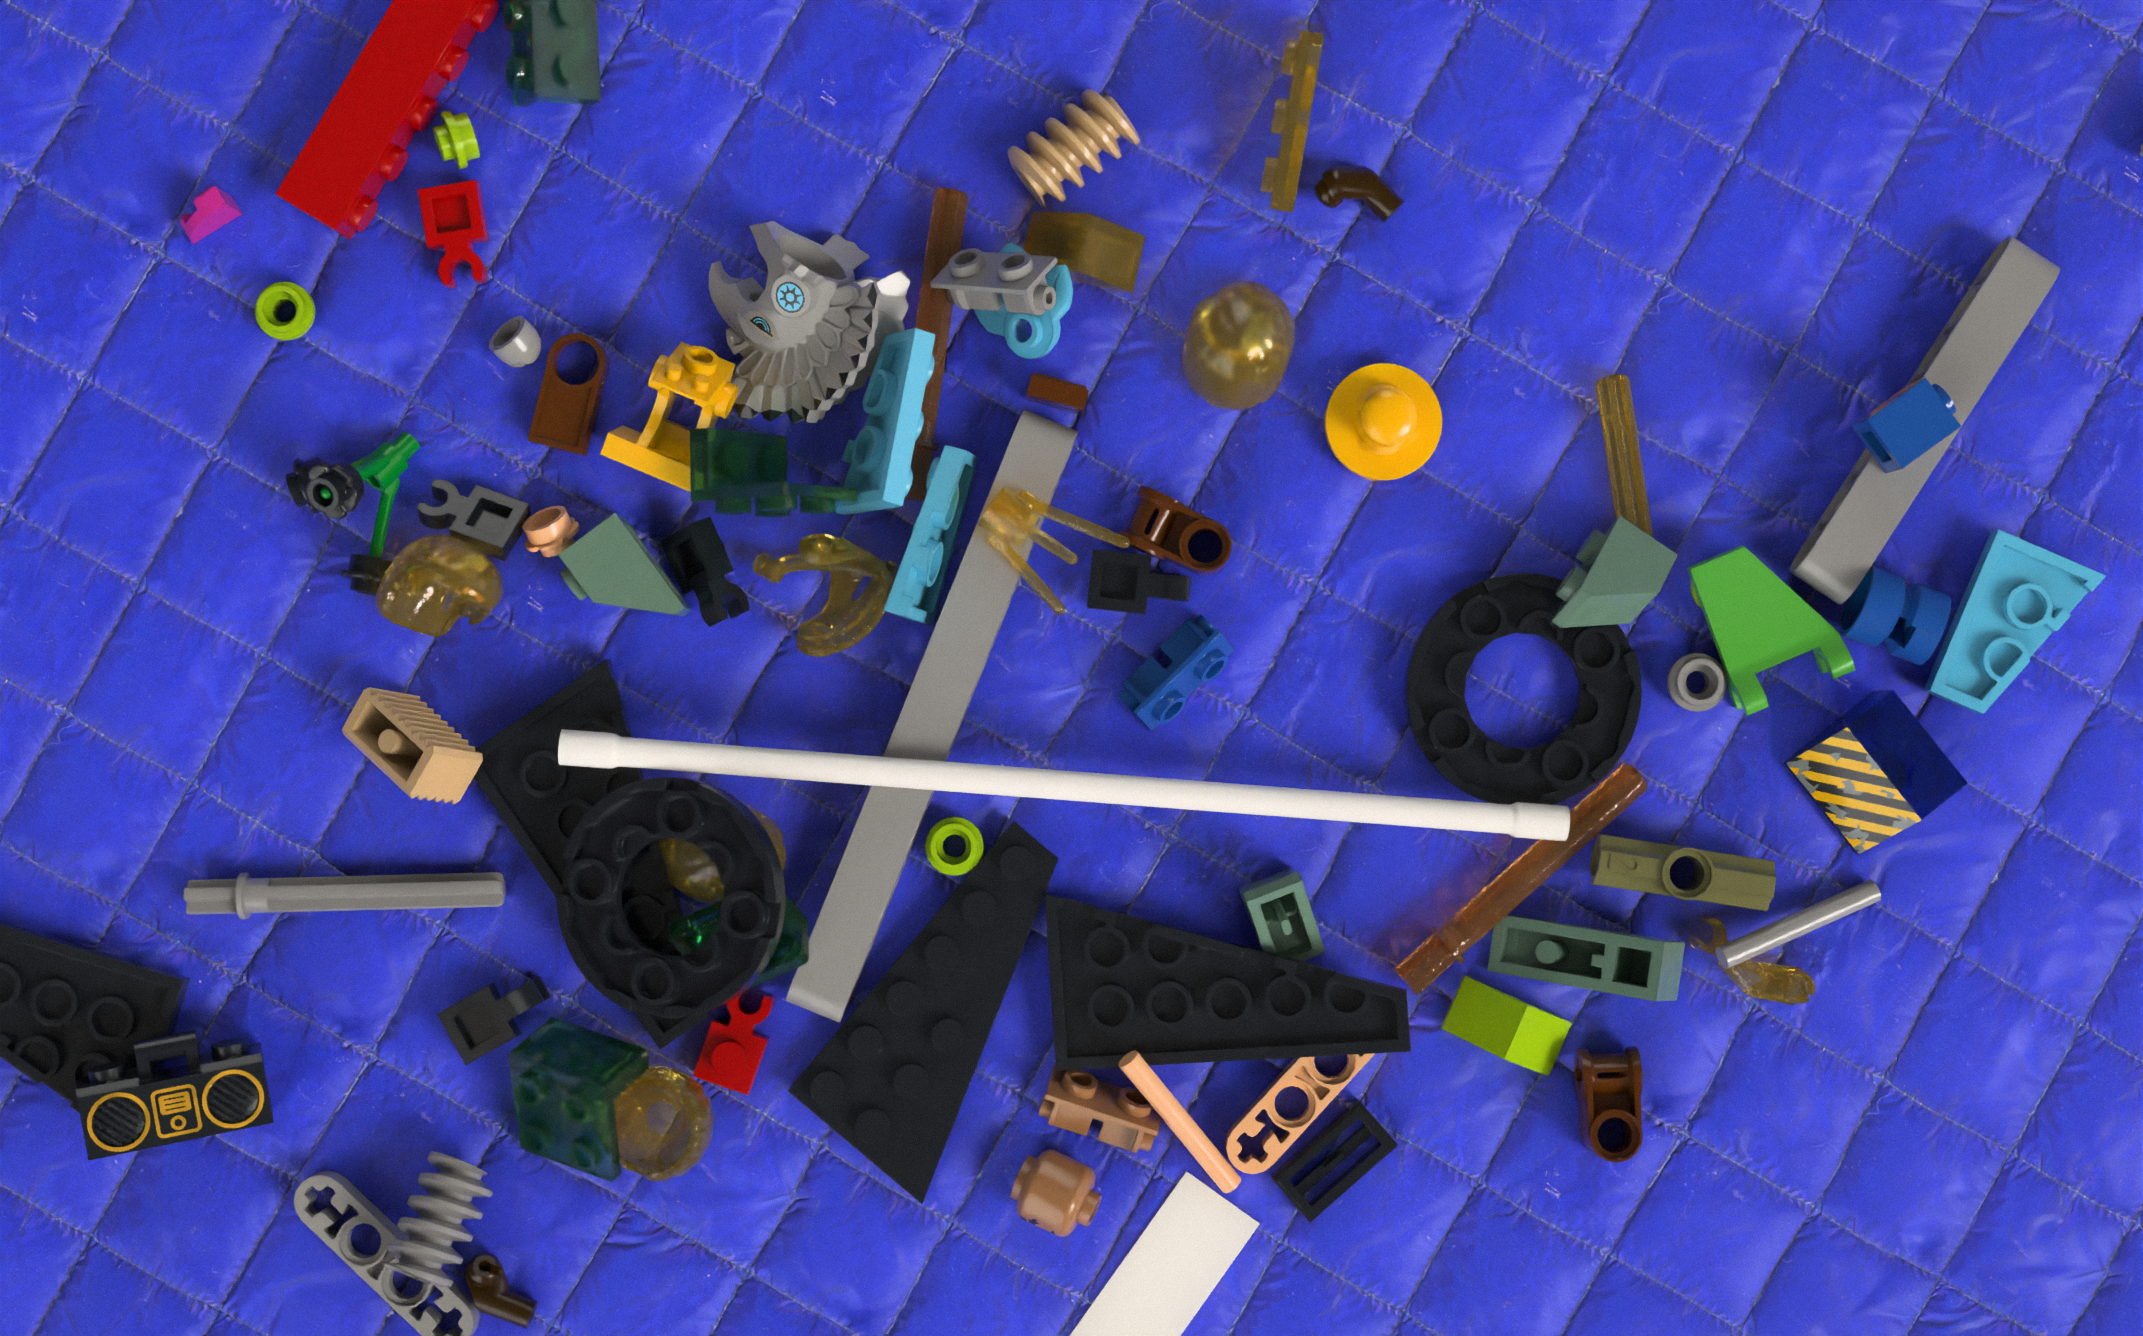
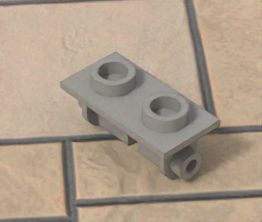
M975 248L960 250L949 259L948 264L930 282L931 288L947 289L949 301L955 303L959 309L999 311L1005 303L1007 312L1028 313L1039 316L1044 314L1046 310H1051L1056 303V292L1053 287L1048 286L1045 275L1058 261L1053 256L1030 255L1027 252L1008 254L982 252Z

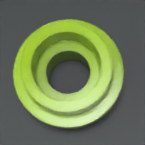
M450 110L441 112L442 125L433 127L440 155L443 161L453 159L458 169L468 167L467 161L480 158L477 139L470 119L466 112L452 115Z
M277 282L266 287L259 295L255 305V316L258 325L266 334L278 340L290 341L300 338L311 328L315 319V304L310 294L301 286L292 282ZM286 302H292L296 308L295 316L288 322H281L278 317L280 306Z
M948 817L937 822L930 829L925 842L926 855L931 865L939 872L953 876L971 871L979 863L984 850V842L979 829L972 822L961 817ZM950 835H959L966 843V850L959 857L949 856L944 850V841Z

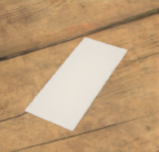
M1186 1171L1070 1336H1181L1260 1223Z

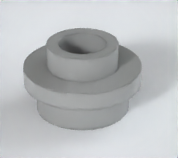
M1702 653L1688 654L1679 658L1672 665L1667 676V689L1670 697L1678 706L1688 711L1699 712L1713 708L1721 701L1727 687L1726 674L1721 664L1713 657ZM1693 671L1702 674L1705 680L1703 690L1697 694L1689 691L1686 685V679Z

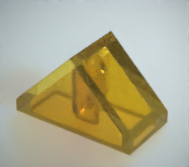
M1032 211L1024 251L1030 255L1056 257L1058 262L1054 266L1067 265L1071 280L1074 282L1133 294L1145 236L1089 213Z

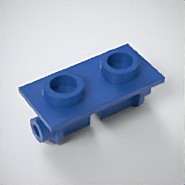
M1201 614L1193 622L1188 618L1160 646V649L1173 661L1166 669L1150 656L1122 683L1125 689L1118 697L1151 731L1160 723L1165 724L1173 720L1183 710L1186 698L1202 682L1207 683L1215 679L1226 667L1228 656L1235 651L1218 628L1215 629Z

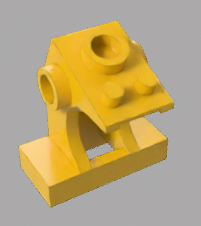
M682 341L669 357L661 354L653 367L648 382V387L657 390L658 393L643 432L640 433L624 425L608 432L600 454L703 498L711 499L722 491L729 469L707 461L703 457L718 417L726 419L736 400L739 386L730 383L735 364L718 357L716 353L708 348L691 346ZM677 394L694 400V404L702 407L695 430L668 420Z

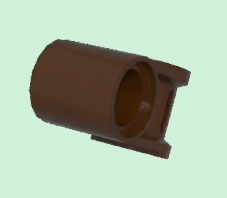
M1140 486L1137 495L1141 500L1127 530L1119 531L1116 537L1118 541L1146 555H1151L1162 561L1166 560L1202 576L1216 574L1225 567L1230 558L1232 544L1230 535L1224 526L1217 521L1188 509L1186 505L1163 493ZM1155 512H1159L1150 533L1145 535ZM1199 533H1212L1222 543V552L1213 562H1197L1188 551L1189 542Z
M1630 1046L1625 1048L1624 1053L1590 1054L1587 1048H1577L1574 1055V1079L1578 1097L1581 1141L1589 1151L1606 1161L1616 1163L1627 1161L1637 1153L1642 1144L1643 1137L1641 1119L1643 1083L1639 1050L1636 1046ZM1618 1072L1617 1075L1597 1076L1598 1073ZM1616 1117L1623 1125V1137L1614 1147L1602 1148L1597 1137L1598 1129L1602 1122Z

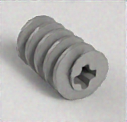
M430 1151L427 1160L439 1173H420L417 1182L429 1195H410L407 1204L419 1215V1218L402 1217L399 1219L397 1227L409 1237V1240H390L387 1249L399 1262H384L381 1264L430 1285L451 1287L454 1280L441 1267L443 1264L462 1263L464 1258L451 1245L453 1241H472L473 1235L461 1224L462 1220L481 1219L483 1213L471 1200L473 1197H491L493 1191L481 1180L483 1175H487L483 1170L454 1157Z

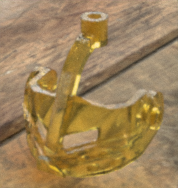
M829 534L805 536L800 540L799 554L787 555L776 559L767 553H761L753 563L754 573L774 584L780 582L785 574L795 571L819 570L831 572L829 598L819 614L800 624L796 635L797 649L806 655L815 657L828 656L850 648L860 642L874 629L885 613L884 607L898 569V564L893 561L886 562L843 537L837 538ZM863 577H871V581L858 600L851 599L852 594Z

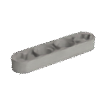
M326 1170L317 1172L299 1185L294 1196V1207L301 1221L421 1336H472L479 1324V1311L475 1307L472 1298L454 1281L451 1287H440L423 1283L420 1293L412 1296L404 1295L396 1289L393 1282L394 1270L381 1263H398L399 1260L387 1249V1245L390 1240H409V1238L346 1177L338 1172ZM329 1186L335 1192L330 1202L342 1215L350 1210L351 1207L358 1214L345 1222L337 1232L332 1227V1224L340 1220L341 1217L329 1207L320 1212L313 1207L312 1204L317 1198V1195L312 1190L313 1187L321 1191ZM370 1224L378 1230L381 1237V1246L376 1254L363 1255L352 1246L351 1233L356 1225ZM435 1287H437L443 1294L433 1302L446 1313L454 1308L458 1309L463 1315L458 1321V1325L463 1332L461 1333L458 1329L452 1328L445 1333L438 1326L443 1316L432 1304L423 1313L416 1306L425 1301L432 1294Z

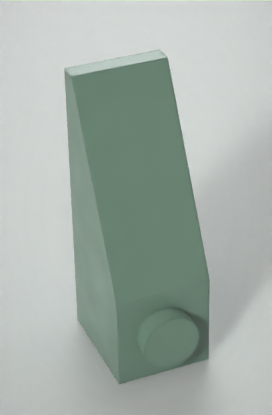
M1495 913L1487 971L1656 1002L1675 1001L1678 997L1685 942Z

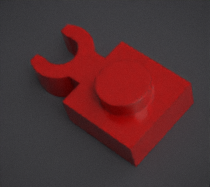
M476 180L418 189L427 247L432 251L445 249V255L442 257L438 268L441 282L449 289L456 288V280L454 278L456 267L462 263H469L472 266L474 281L478 284L486 283L488 275L486 264L482 258L474 253L473 247L475 243L489 241L480 183Z
M768 993L764 995L761 1007L756 1012L746 1011L742 1007L741 994L727 1003L728 1012L731 1015L730 1023L716 1018L712 1020L693 1073L694 1077L745 1095L750 1094L770 1038L754 1032L756 1025L764 1021L773 1009L774 996Z

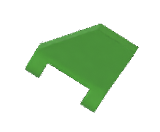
M1737 546L1687 567L1724 667L1730 697L1737 710L1743 708L1745 715L1748 716L1769 707L1764 690L1755 674L1813 650L1820 672L1823 674L1829 672L1832 679L1855 671L1853 659L1839 632L1745 546Z

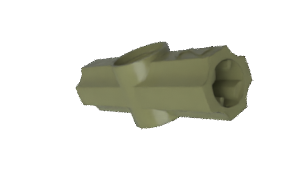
M1599 833L1592 847L1589 865L1590 884L1761 911H1768L1770 902L1774 897L1777 878L1775 874V861ZM1687 856L1694 866V876L1687 886L1677 888L1670 879V868L1676 859Z

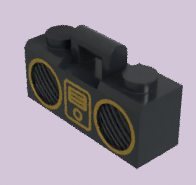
M195 1030L134 1041L137 1067L126 1069L124 1062L97 1065L87 1070L88 1077L78 1079L76 1087L88 1160L274 1123L261 1042L248 1045L247 1038H233L216 1042L211 1045V1052L201 1054V1058ZM182 1056L187 1057L188 1064L152 1071L151 1062Z

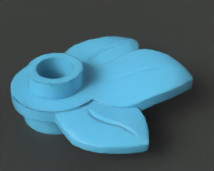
M1007 243L999 253L1010 254L1025 251L1016 243ZM1065 264L1053 266L1045 275L1048 286L1053 287L1056 292V303L1051 310H1046L1042 315L1007 312L1005 303L999 311L973 309L984 328L990 333L1005 336L1009 348L1021 358H1041L1047 355L1059 340L1061 332L1059 320L1070 309L1073 298L1072 280L1069 269ZM1027 321L1030 323L1032 327V335L1030 339L1026 331Z

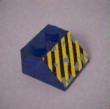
M1894 690L1872 691L1783 763L1855 854H1860L1921 821L1967 784V781Z

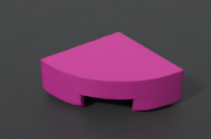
M211 186L194 199L193 203L197 211L191 215L183 213L180 224L190 241L194 244L243 213L231 195L216 186Z

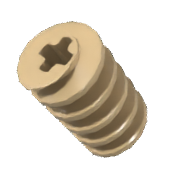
M1086 89L1082 92L1081 97L1085 111L1072 103L1065 105L1063 113L1067 126L1055 118H1048L1044 126L1049 140L1036 132L1031 131L1027 134L1026 142L1030 154H1027L1017 146H1012L1008 149V158L1015 173L1045 210L1046 206L1043 195L1046 193L1060 202L1066 200L1061 183L1064 179L1069 180L1079 188L1085 185L1080 170L1081 166L1085 164L1098 174L1103 171L1098 154L1102 150L1117 160L1121 158L1122 155L1117 142L1119 137H1124L1135 146L1140 143L1134 126L1121 107L1106 91L1102 90L1103 96L1092 89Z

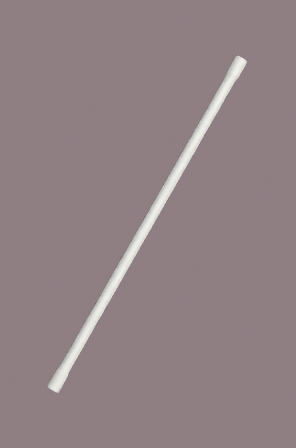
M566 729L561 730L558 745V764L606 769L632 767L1502 833L1516 838L1566 841L1570 828L1569 807L1561 805L1522 802L1513 804L1483 803L621 737L614 733Z

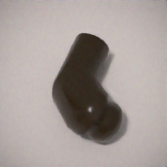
M1335 165L1323 172V179L1315 186L1317 199L1326 207L1335 208L1344 199H1360L1383 222H1386L1404 203L1372 169L1364 166Z
M486 1252L474 1256L466 1266L465 1278L475 1307L484 1314L527 1329L534 1316L538 1301L510 1290L503 1266L496 1256Z

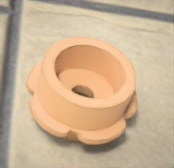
M551 506L531 515L523 523L522 528L528 538L524 545L530 552H537L540 549L544 557L557 556L575 542L573 537L579 531V523L569 516L564 506Z

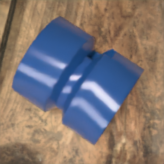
M1872 565L1846 602L1840 622L1841 636L1870 647H1876L1881 642H1884L1888 654L1916 665H1923L1935 651L1944 633L1951 611V598L1948 594L1919 583L1914 584L1910 588H1905L1903 577Z

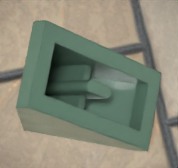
M1289 868L1238 888L1262 951L1299 961H1305L1325 953L1302 878L1297 870Z

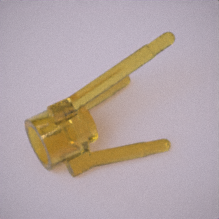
M1003 487L992 500L978 523L981 528L990 533L985 543L1001 553L1039 597L1057 615H1062L1065 613V606L1014 549L1011 542L1021 548L1030 538L1070 565L1076 564L1078 557L1074 552L1063 546L1062 543L1039 529L1037 525L1041 518L1034 513L1124 549L1129 547L1130 540L1125 536L1110 531V529L1039 501L1024 489L1017 496L1006 487Z

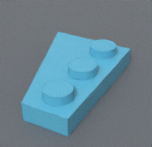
M912 328L885 336L862 401L864 411L869 414L867 421L856 440H848L842 460L851 463L842 491H830L825 510L849 515L903 506L904 498L908 494L913 480V472L910 466L915 441L919 437L924 423L921 409L925 388L934 370L935 361L932 351L935 334L918 328Z
M945 445L941 457H936L933 460L926 483L928 492L914 523L911 538L884 611L933 626L979 458L969 451Z
M1992 530L1923 691L1975 714H1984L2029 664L2030 657L2052 632H2057L2071 616L2069 613L2088 592H2092L2101 583L2106 575L2002 530Z

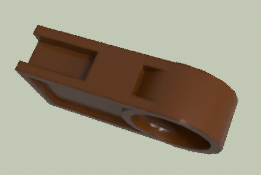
M571 333L560 337L552 345L547 355V365L528 441L570 453L587 455L605 380L609 373L607 353L593 338L585 334ZM576 343H587L598 354L599 368L595 376L587 383L570 385L560 376L558 360L561 353L568 346Z

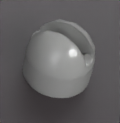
M516 316L505 322L494 333L489 342V349L511 367H524L526 364H532L539 357L541 338L536 329L523 316Z

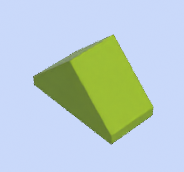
M1463 975L1440 1028L1504 1060L1549 1076L1572 1022Z

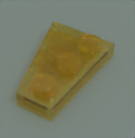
M1298 21L1295 39L1286 38L1280 74L1289 75L1286 98L1276 97L1270 133L1280 134L1276 158L1265 157L1260 186L1261 192L1270 193V209L1287 212L1294 211L1325 35L1321 24Z

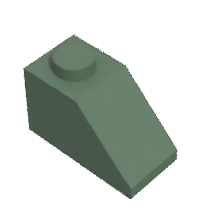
M612 514L558 554L567 566L560 574L571 591L581 601L589 596L592 602L602 605L681 617L692 611L690 605L622 515Z

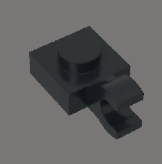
M711 517L695 521L660 541L683 595L695 591L699 601L701 616L709 627L728 618L722 603L725 605L731 619L750 610L749 601L743 590L737 585L728 582L724 577L726 574L734 571Z
M1093 549L1087 608L1146 615L1148 597L1189 602L1191 579L1187 576L1150 573L1151 555Z
M541 977L526 983L504 997H501L494 983H491L437 1015L462 1060L467 1065L522 1034L514 1018L550 998L551 995Z

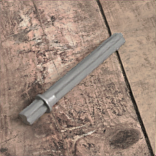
M246 872L240 873L237 879L188 880L187 888H184L183 900L186 901L187 915L238 914V917L242 920L249 919L251 913L500 907L505 900L506 885L504 875L499 872L251 878L250 874Z

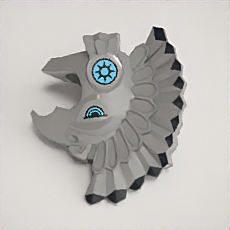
M775 221L754 224L749 227L755 238L758 250L767 263L768 268L765 290L753 277L746 279L730 277L724 271L721 260L711 263L709 271L711 298L719 314L730 327L725 330L727 344L734 355L740 353L744 358L735 367V374L732 375L730 382L739 386L734 402L735 409L739 418L752 419L761 413L764 419L772 421L787 413L792 424L803 420L809 423H817L818 419L823 420L826 410H830L831 406L842 404L849 392L863 387L867 378L872 375L885 336L904 331L903 318L909 308L906 294L911 280L902 270L892 273L881 280L873 276L855 280L854 271L863 265L870 256L860 250L854 242L847 241L840 235L834 234L827 242L821 245L786 229Z

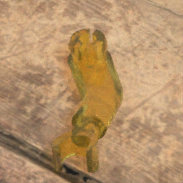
M1707 916L1701 917L1700 919L1703 922L1709 923L1712 926L1714 937L1710 943L1705 945L1698 938L1690 936V945L1694 949L1713 953L1717 957L1716 948L1729 942L1727 940L1726 928L1718 919ZM1751 958L1729 969H1725L1719 960L1717 961V965L1741 992L1750 997L1793 1005L1809 1001L1808 994L1814 996L1815 982L1813 978L1798 967L1755 962Z

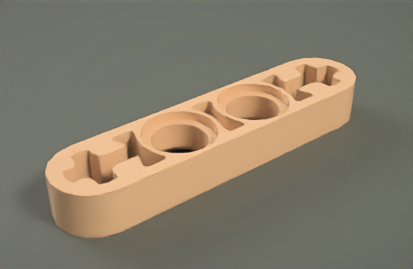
M1375 1053L1347 1055L1345 1068L1339 1074L1333 1076L1323 1075L1318 1072L1314 1063L1315 1057L1293 1058L1227 1132L1225 1148L1228 1159L1233 1166L1243 1173L1249 1174L1261 1173L1270 1168ZM1290 1086L1299 1087L1307 1094L1308 1098L1305 1112L1293 1119L1284 1118L1279 1115L1274 1105L1279 1091ZM1265 1109L1273 1123L1287 1132L1278 1139L1275 1132L1271 1130L1261 1142L1265 1154L1259 1159L1253 1154L1243 1159L1238 1156L1242 1150L1238 1138L1244 1132L1248 1136L1254 1137L1261 1131L1265 1123L1263 1120L1256 1118V1116Z

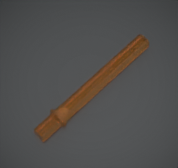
M938 188L934 192L915 328L935 334L932 351L935 364L932 376L926 384L921 411L924 416L922 431L915 441L910 466L913 472L912 485L904 500L924 502L932 451L939 450V444L934 442L953 303L948 299L947 289L931 288L930 282L948 264L949 259L961 250L968 197L966 193L954 188Z
M1629 763L1622 764L1570 811V828L1566 841L1537 840L1439 929L1432 926L1429 929L1432 935L1394 968L1403 982L1418 995L1455 961L1461 965L1465 961L1462 955L1647 790L1648 784L1643 775Z

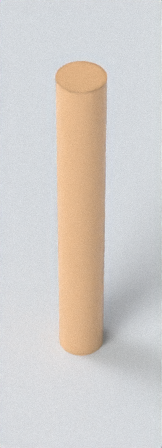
M1136 1050L1127 1053L1118 1064L1121 1070L1223 1193H1229L1236 1189L1241 1182V1177L1141 1055Z

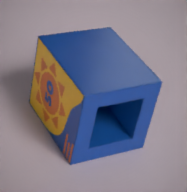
M1924 378L1904 387L1851 427L1883 471L1890 473L1906 467L1960 428L1961 425L1953 416L1956 412V407L1947 392L1937 384L1931 385L1927 378Z

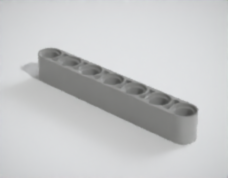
M2008 236L1991 254L1907 385L1927 378L1931 385L1937 384L1942 387L1952 399L1956 407V412L1953 416L1962 427L2053 286L2060 273V267L2014 237ZM1960 428L1903 469L1890 473L1883 471L1866 447L1797 553L1789 572L1839 605L1844 603L1863 580Z

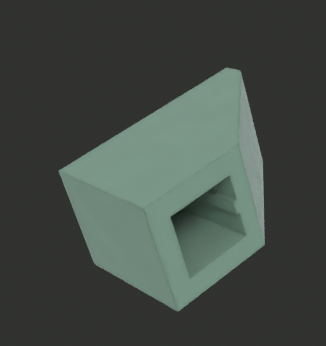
M1619 515L1604 533L1594 529L1580 547L1576 558L1583 562L1581 567L1575 565L1558 587L1555 595L1563 599L1552 622L1561 628L1630 624L1660 592L1678 554Z

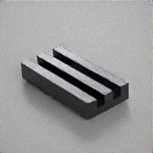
M1357 1098L1270 1176L1308 1221L1312 1222L1395 1149L1398 1144ZM1358 1118L1364 1123L1295 1185L1290 1182L1289 1179ZM1371 1135H1374L1379 1140L1375 1146L1310 1203L1304 1198L1303 1195Z

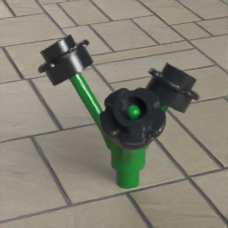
M403 431L391 444L383 442L371 454L351 464L344 461H334L328 464L324 461L322 462L319 457L305 462L297 458L293 462L294 472L286 474V482L290 494L298 507L308 504L313 513L317 514L322 511L325 516L333 519L344 518L347 516V511H353L357 508L364 495L363 480L381 493L369 555L351 554L348 570H341L343 577L352 579L351 591L385 597L387 587L396 588L400 584L399 581L395 580L398 563L382 559L393 501L401 482L398 477L408 468L407 460L420 449L417 440L408 432Z

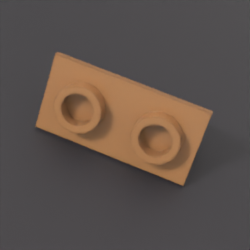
M1055 1065L1053 1066L1047 1091L1044 1094L1038 1115L1049 1118L1048 1125L1087 1136L1092 1119L1102 1121L1097 1140L1129 1150L1135 1154L1138 1152V1149L1150 1151L1154 1138L1158 1135L1161 1122L1159 1114L1137 1088H1121L1097 1080L1092 1074L1080 1069L1056 1070Z

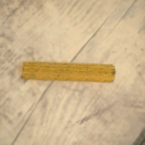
M1623 374L1605 376L1597 380L1596 391L1616 519L1619 515L1653 537L1630 379L1627 375Z

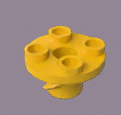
M1372 364L1352 372L1336 387L1324 413L1325 434L1334 456L1354 474L1370 481L1395 480L1416 471L1433 454L1442 431L1441 408L1433 389L1414 371L1396 364Z

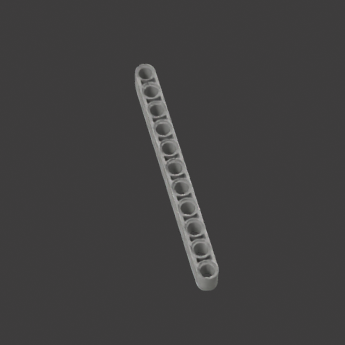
M1025 409L1023 410L883 757L947 761L1078 435L1077 430ZM883 786L870 787L789 988L786 1002L838 1023L842 1021L935 790Z

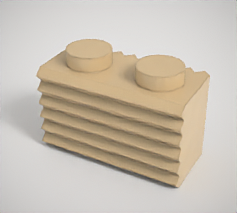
M372 687L363 690L342 728L343 735L411 799L417 797L419 800L425 798L428 802L433 799L436 802L441 800L445 804L449 801L453 805L456 804L463 797L483 762L482 753L476 752L475 746H469L468 740L462 739L461 734L455 733L454 727H448V721L441 720V715L434 714V709L427 708V703L421 702L420 696Z

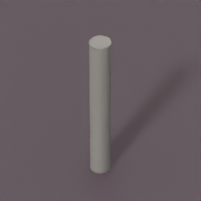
M1869 879L1717 947V958L1723 968L1729 969L1880 901V890L1876 883Z

